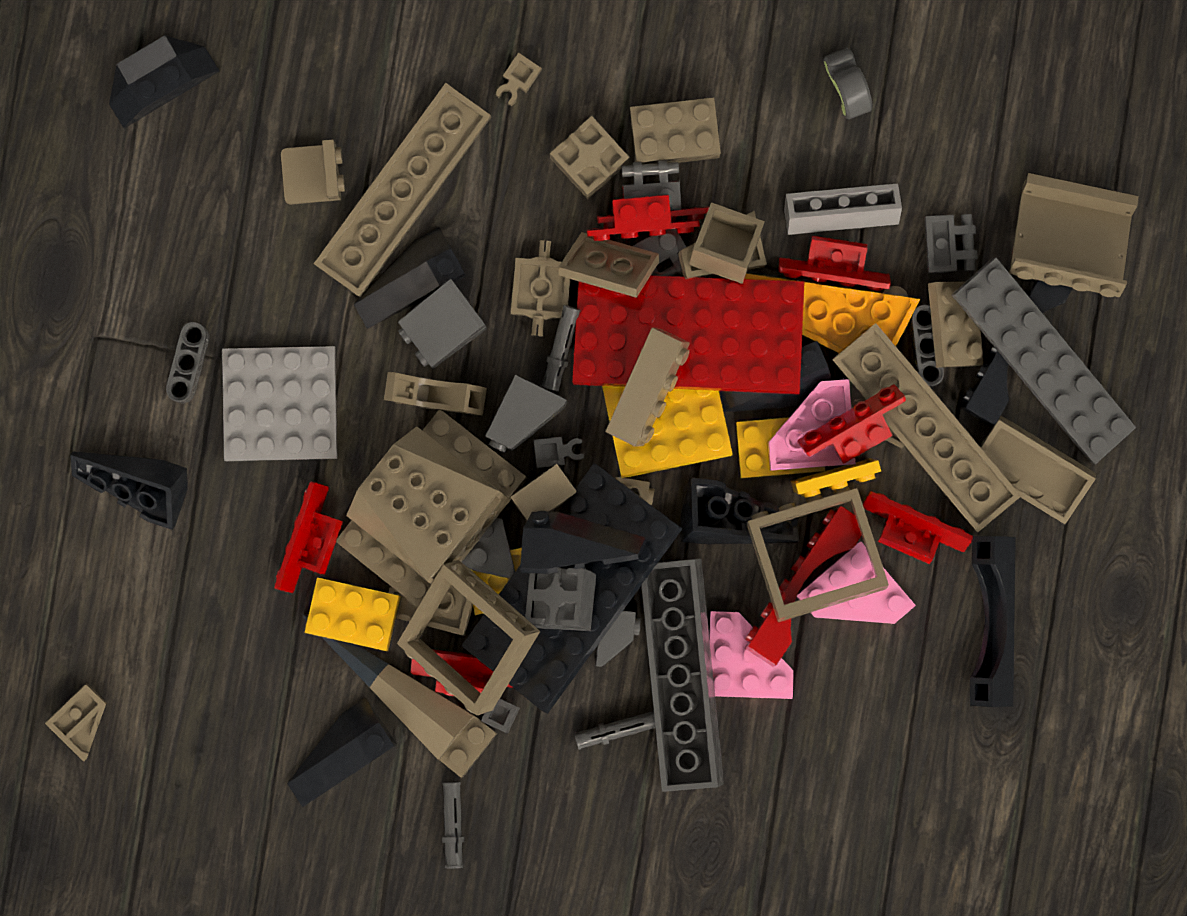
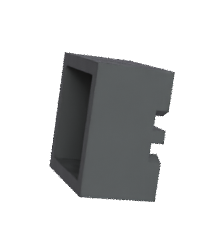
M558 567V572L530 573L525 618L536 628L591 631L596 574L582 568L563 569Z

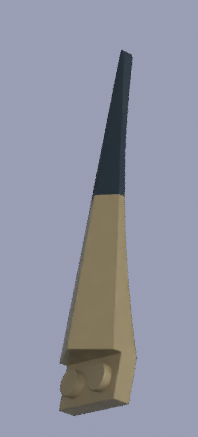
M302 614L303 618L307 621L308 615ZM322 637L428 750L459 777H464L498 734L477 716L360 646Z

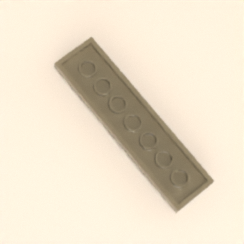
M445 83L314 262V265L361 297L485 127L491 115Z
M876 323L832 359L865 400L876 395L881 389L893 384L904 394L905 402L883 414L888 427L976 532L983 529L1021 497Z

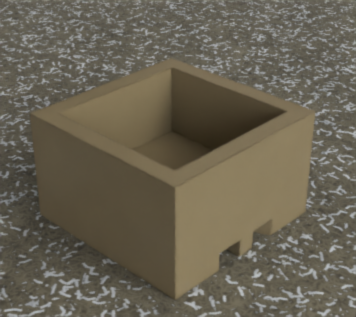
M592 116L550 153V159L587 199L622 169V166L629 163V156Z
M711 202L695 243L689 265L743 284L765 221Z
M556 464L511 496V499L526 520H528L531 512H552L566 502L570 496L577 493V491Z

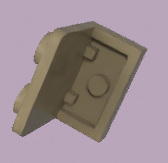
M323 140V145L285 148L281 151L284 197L287 204L341 200V192H345L344 175H339L338 164H343L342 149L337 147L334 140Z

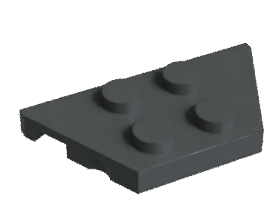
M496 518L462 561L470 570L508 579L515 573L503 519Z

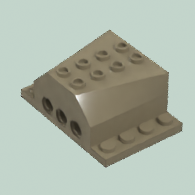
M438 410L423 431L415 427L394 443L358 488L346 515L351 519V522L340 534L336 542L416 607H419L442 565L457 560L462 562L481 536L509 503L511 496L517 493L528 478L442 410Z

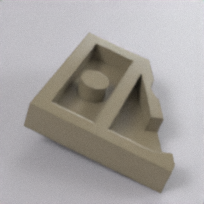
M86 682L45 724L80 759L85 761L107 702Z

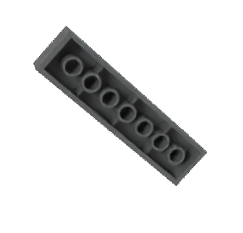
M693 559L657 563L642 584L662 792L716 788L724 784L702 560Z

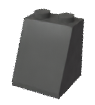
M451 279L398 322L402 327L398 330L399 334L407 344L411 342L415 344L418 351L414 354L424 367L429 364L432 369L487 330L483 321Z
M515 375L485 436L490 440V447L503 453L507 449L514 451L566 407L567 400Z

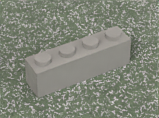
M898 184L786 194L784 207L788 235L899 224L902 211Z

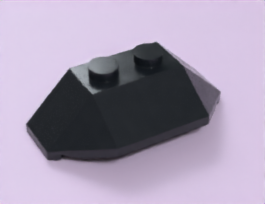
M164 35L116 65L109 105L125 129L220 71L204 46Z

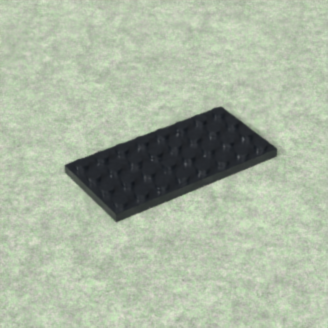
M595 463L575 488L577 493L567 499L559 512L645 537L646 544L639 559L605 565L600 561H594L585 564V568H582L596 574L591 631L537 628L540 630V633L509 682V685L547 714L682 530L680 526ZM575 565L563 566L560 568H575ZM519 566L499 595L525 617L530 573H521ZM484 614L462 644V647L494 672L513 639Z

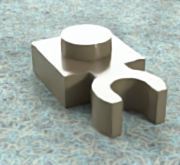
M518 53L503 75V78L509 82L497 89L496 97L500 98L505 91L510 92L512 97L508 105L513 106L518 98L517 91L521 89L527 93L542 71V68Z

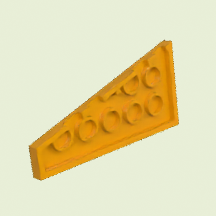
M746 273V276L744 278L753 280L796 281ZM805 282L802 335L840 353L876 323L896 346L920 299Z

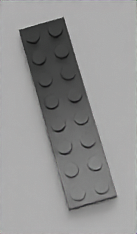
M992 258L952 294L953 298L1091 464L1096 465L1136 428L997 258Z

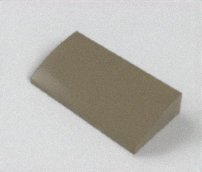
M1001 415L980 445V448L1021 495V498L1064 524L1069 520L1096 479L1095 472Z

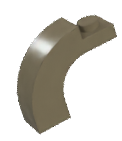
M388 372L384 400L426 409L483 416L487 388Z

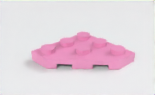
M849 379L821 381L768 442L770 471L856 464L855 458L843 464L832 444L808 457L797 442L807 432L819 428L829 422L831 418L851 409Z
M859 541L854 548L845 553L797 594L796 597L799 600H803L875 578L865 545ZM884 569L889 584L886 590L811 612V614L816 618L895 624L916 605Z
M710 611L709 639L715 696L793 699V670L781 658L778 664L772 667L745 649L748 644L745 637L752 628L747 620L739 612Z

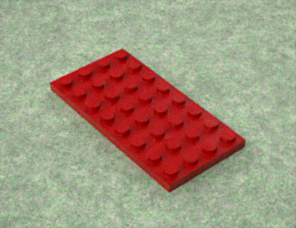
M650 276L637 298L579 281L577 309L581 311L576 320L573 385L626 387L651 328H661L690 342L687 348L689 356L682 366L680 365L677 370L676 376L678 379L673 389L800 394L805 281L744 279L743 284L727 278L693 277L685 279V277Z

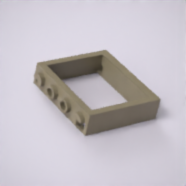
M843 487L833 491V496L823 498L822 495H816L806 499V504L796 506L795 503L786 504L779 507L780 512L770 515L768 511L752 515V520L748 521L747 527L778 622L877 593L888 588V580L857 488L850 490L849 487ZM851 501L875 578L784 605L760 528Z
M460 560L442 565L397 644L405 651L409 658L417 661L429 676L437 679L449 694L458 698L469 712L477 716L494 709L540 633V630ZM450 585L456 588L513 639L481 693L420 639Z

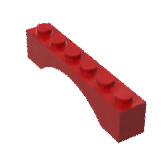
M839 506L835 511L829 510L822 521L825 527L820 534L815 532L806 545L810 550L805 557L800 555L791 569L795 572L789 581L784 579L779 586L784 605L795 602L804 581L821 563L836 554L854 548L862 535L856 516L842 506ZM769 602L760 615L764 618L760 626L756 627L754 625L745 637V640L748 641L745 649L774 667L792 642L791 619L778 622L773 605Z

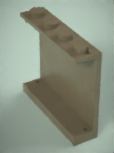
M1028 173L1022 186L1009 274L1017 275L1019 278L1026 280L1036 279L1045 281L1049 285L1069 286L1077 291L1097 292L1105 297H1120L1127 285V281L1123 280L1131 217L1137 208L1139 196Z

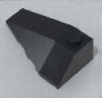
M815 341L802 347L800 394L719 391L723 412L799 406L819 382L832 381L820 346Z

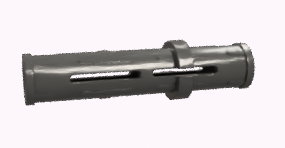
M563 305L551 354L546 359L548 365L542 383L544 388L559 391L564 368L568 367L569 363L567 357L576 327V320L581 311L576 307Z
M654 710L605 725L601 722L598 723L597 727L574 732L578 749L580 750L581 748L599 743L606 745L609 744L610 740L656 728Z
M461 782L442 783L445 829L442 843H445V868H463L462 842H465V836H462Z

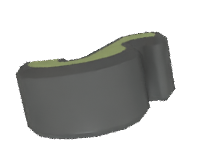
M844 48L825 55L824 65L841 98L844 117L852 119L870 112L873 108L870 90L863 72L856 65L852 51Z

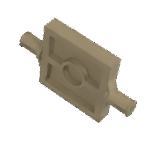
M540 240L539 257L531 259L516 258L511 314L523 315L533 319L531 336H536L537 325H539L538 336L543 337L544 320L551 318L560 319L563 305H568L570 278L559 276V266L562 262L550 258L552 242L546 241V251L544 252L545 240Z

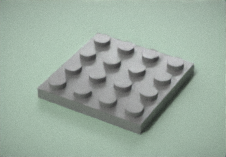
M335 346L222 349L224 461L338 459Z

